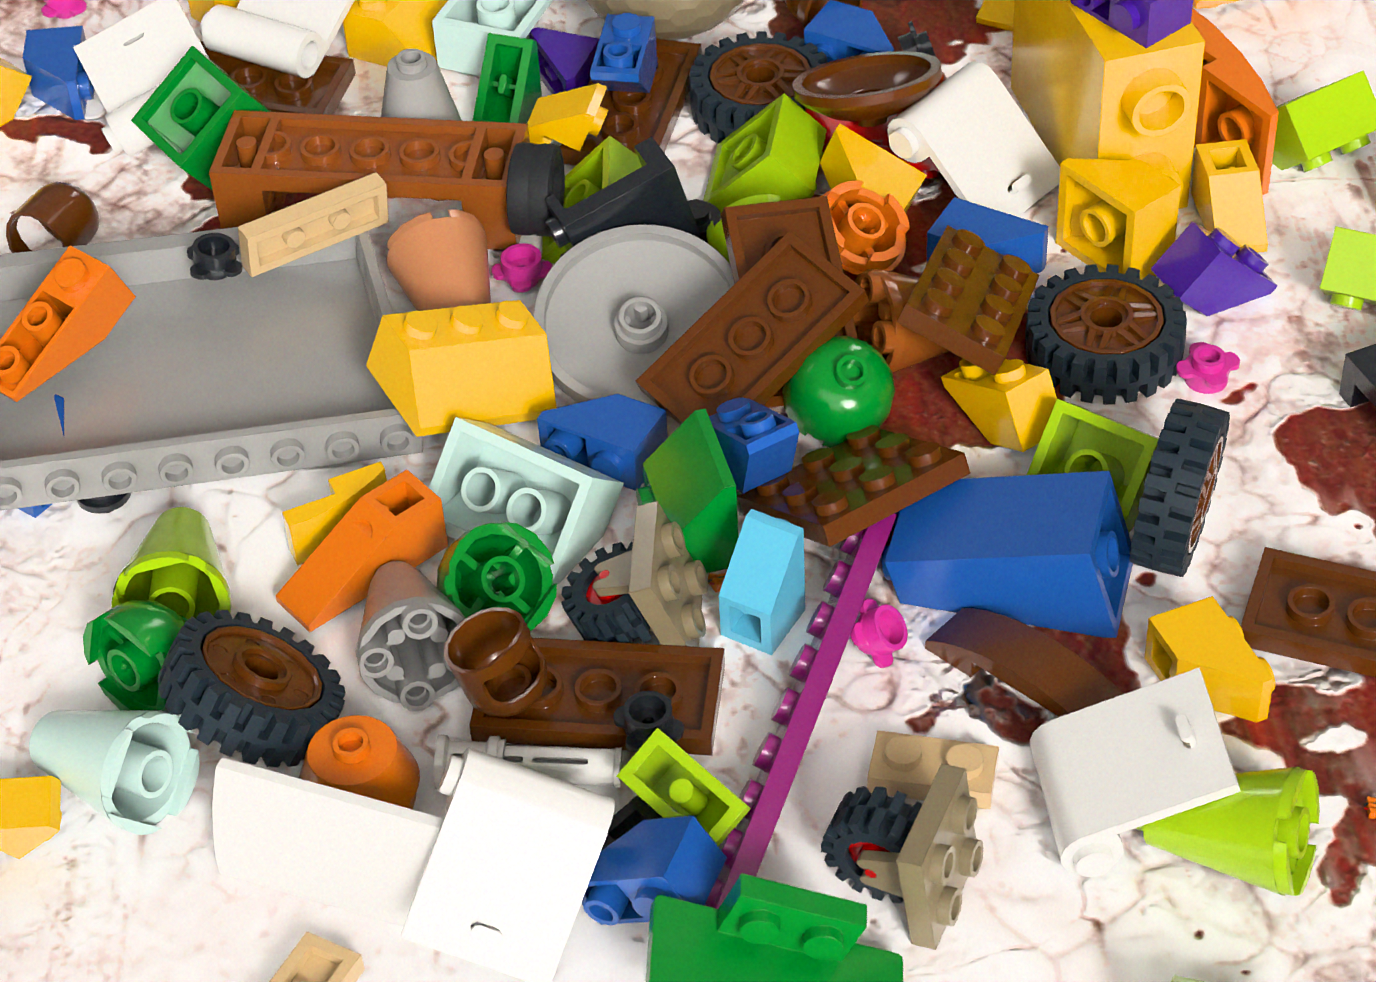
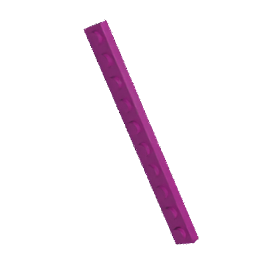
M895 513L848 537L840 544L839 550L847 554L844 562L838 560L835 563L823 586V591L830 594L827 603L824 601L820 602L808 623L806 633L814 636L810 646L805 643L795 657L788 674L796 679L793 690L787 687L783 691L770 718L779 725L775 734L767 733L755 754L752 765L760 769L756 781L749 779L738 797L751 809L739 822L737 829L734 828L719 845L720 850L727 859L704 906L719 909L741 873L757 876L897 514Z

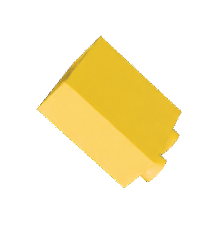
M1014 0L1011 89L1042 142L1060 166V163L1068 158L1144 161L1181 185L1178 209L1188 207L1205 40L1192 21L1185 27L1145 48L1073 5L1071 0Z

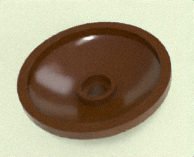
M906 51L869 53L834 60L811 68L793 81L792 88L794 98L809 110L835 120L858 121L859 126L873 127L886 123L888 116L905 111L931 92L942 77V67L938 58L925 53Z

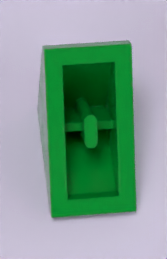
M488 33L472 121L526 124L537 99L542 97L537 41Z

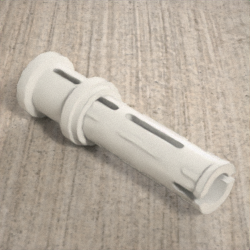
M438 734L436 738L434 752L435 789L439 788L450 756L454 755L462 758L468 747L573 785H600L621 788V780L616 775L622 770V748L507 746L506 740L500 739V736H490L487 742L451 741L447 734Z

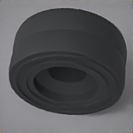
M518 143L513 148L507 175L506 206L510 230L516 235L550 237L551 234L546 227L545 220L552 216L544 199L554 194L561 205L564 206L565 169L561 148L555 144Z

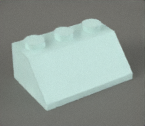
M448 0L432 20L439 68L457 71L466 75L481 76L488 33L526 38L553 0Z
M455 417L429 489L441 498L446 533L451 538L457 540L467 530L488 523L500 524L503 522L517 523L535 533L551 553L554 562L553 565H550L553 574V584L557 583L558 585L604 536L624 483L492 424Z

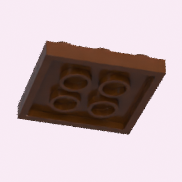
M870 425L861 430L848 433L846 435L847 441L832 448L816 449L805 454L801 458V464L793 467L792 471L737 497L744 516L751 509H754L769 516L784 519L793 525L804 528V538L831 547L967 476L971 472L965 452L940 446L937 442L922 441L908 437L904 433L897 434L880 429L876 425Z

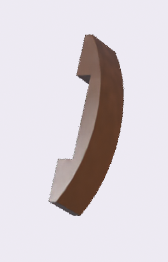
M962 608L925 640L926 650L967 676H974L982 668L1058 717L1124 694L1095 667L1058 641L1022 622L991 611Z

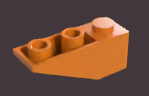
M69 245L0 339L1 394L18 402L105 340L136 297L110 266Z
M407 469L361 496L275 595L276 601L310 633L365 599L368 595L371 579L382 565L391 561H403L413 567L420 565L448 547L441 498Z

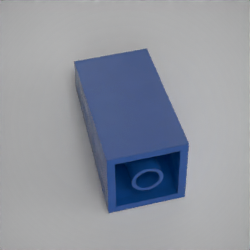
M1110 471L959 479L895 513L897 516L894 521L895 530L891 543L885 546L882 552V570L885 578L892 581L901 604L954 613L959 612L962 608H974L1004 615L1026 625L1103 638H1117L1133 563L1130 562L1131 539Z

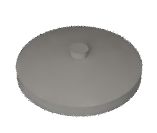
M641 224L617 227L595 234L576 244L550 269L538 291L533 317L547 335L553 381L565 394L578 403L621 394L659 407L640 390L635 380L734 285L731 265L715 248L698 237L682 230L659 225Z

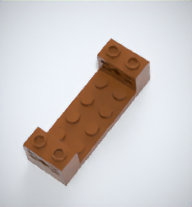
M234 110L209 171L221 229L238 227L281 210L287 193L322 194L377 172L387 184V198L389 199L417 198L433 199L436 201H461L462 210L473 214L482 223L487 236L488 249L493 251L505 250L512 245L519 244L521 235L513 234L509 227L506 206L507 175L514 146L522 142L530 143L528 124Z

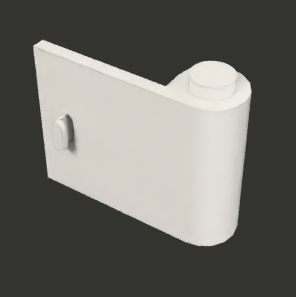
M156 0L73 47L108 113L105 115L108 125L103 127L102 131L116 153L124 150L129 157H132L155 144L131 122V119L192 45L208 57L178 0Z
M240 0L236 8L217 4L203 16L200 24V33L205 47L209 50L301 78H309L318 69L354 0Z
M973 61L967 63L888 124L887 133L892 151L898 157L912 163L922 162L930 157L959 199L1019 217L1059 184L1060 166L998 76L990 67L982 62ZM1012 184V189L1008 191V186Z
M1200 668L1052 719L1040 725L1033 732L1030 739L1035 765L1062 866L1069 872L1085 877L1103 875L1111 870L1121 859L1124 850L1120 833L1241 791ZM1184 742H1189L1191 748H1186Z
M468 747L462 758L451 755L444 769L438 792L448 795L446 802L447 812L400 936L401 938L528 982H551L607 836L614 813L615 799ZM474 923H481V924H484V925H487V926L496 928V929L500 930L501 932L496 931V930H493V929H490V928H487V927H484V926H482V925H475V926H474L473 924H474Z

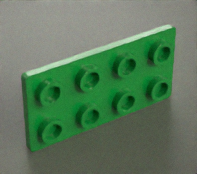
M741 873L719 909L663 895L655 897L650 906L645 982H903V958L898 953L856 943L867 928V904Z

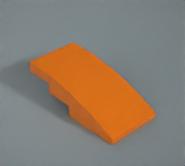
M1192 8L1191 21L1205 40L1194 148L1196 144L1246 139L1260 171L1263 196L1269 191L1279 111L1262 79L1241 51L1212 22Z

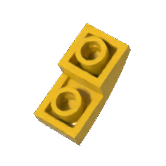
M381 461L328 479L330 496L282 512L289 549L297 566L307 560L361 496L387 481L385 468Z

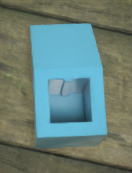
M754 509L749 511L742 525L718 595L720 631L722 636L773 655L806 610L804 528Z

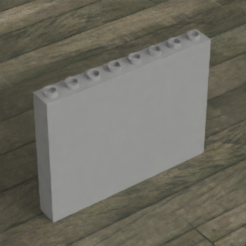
M238 227L73 246L110 266L136 297L105 340L21 400L15 402L0 393V511L423 453V436L416 437L366 367L382 315L393 314L368 231L252 278L243 267L239 275L226 277L221 280H198L193 278L190 274L193 260L187 257V249L193 245V242L198 237L204 234L221 233L231 237L238 244L239 254L236 255V258L241 262ZM68 247L0 255V339ZM56 394L64 398V435L54 400V395Z

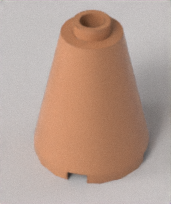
M448 209L450 217L433 219L431 212L420 214L402 224L390 236L387 242L389 252L388 256H385L388 269L417 311L491 303L487 236L482 223L473 214L456 209Z

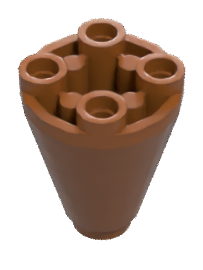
M867 269L858 274L855 283L866 291L869 302L853 317L858 339L866 341L880 352L892 373L949 352V350L897 323L919 277L881 269Z

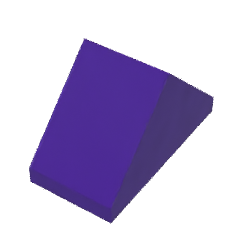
M539 27L533 28L529 33V38L537 41L540 79L549 92L556 94L587 86L600 38Z

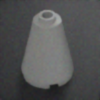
M414 48L405 49L388 62L381 117L462 121L438 63L431 54Z

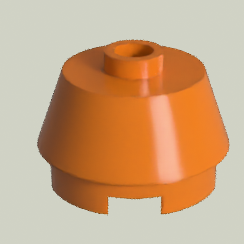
M857 180L840 183L832 190L820 196H827L843 272L854 282L858 274L867 269L886 271L895 269L904 257L906 250L905 233L909 230L907 215L900 203L891 194L888 193L883 198L874 191L861 188L864 182Z
M353 715L333 720L315 733L308 745L299 778L413 809L420 782V771L413 754L388 725L373 717Z

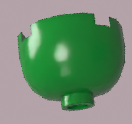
M847 335L833 336L830 340L819 346L805 359L796 374L783 385L782 389L785 412L790 419L796 421L799 432L804 436L807 433L815 439L823 441L821 445L829 448L847 441L846 435L848 433L861 430L870 425H876L880 428L889 416L895 393L893 373L883 355L866 341Z
M488 523L467 530L446 549L437 568V588L461 611L465 618L478 611L493 607L510 608L521 614L529 630L532 631L548 616L557 595V583L553 584V574L550 565L554 564L550 551L535 533L517 523Z
M127 601L106 611L86 625L83 634V646L87 663L91 665L98 660L100 668L106 676L98 682V685L119 710L169 712L165 707L167 699L161 698L158 689L161 683L158 682V675L173 641L188 619L157 601Z

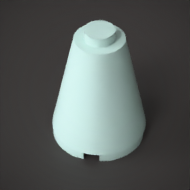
M55 710L40 718L34 726L29 740V754L31 760L38 768L49 776L60 779L62 786L115 826L138 835H148L162 829L155 825L168 814L177 817L185 808L195 788L200 765L199 750L190 747L187 731L178 723L180 716L171 715L165 711Z

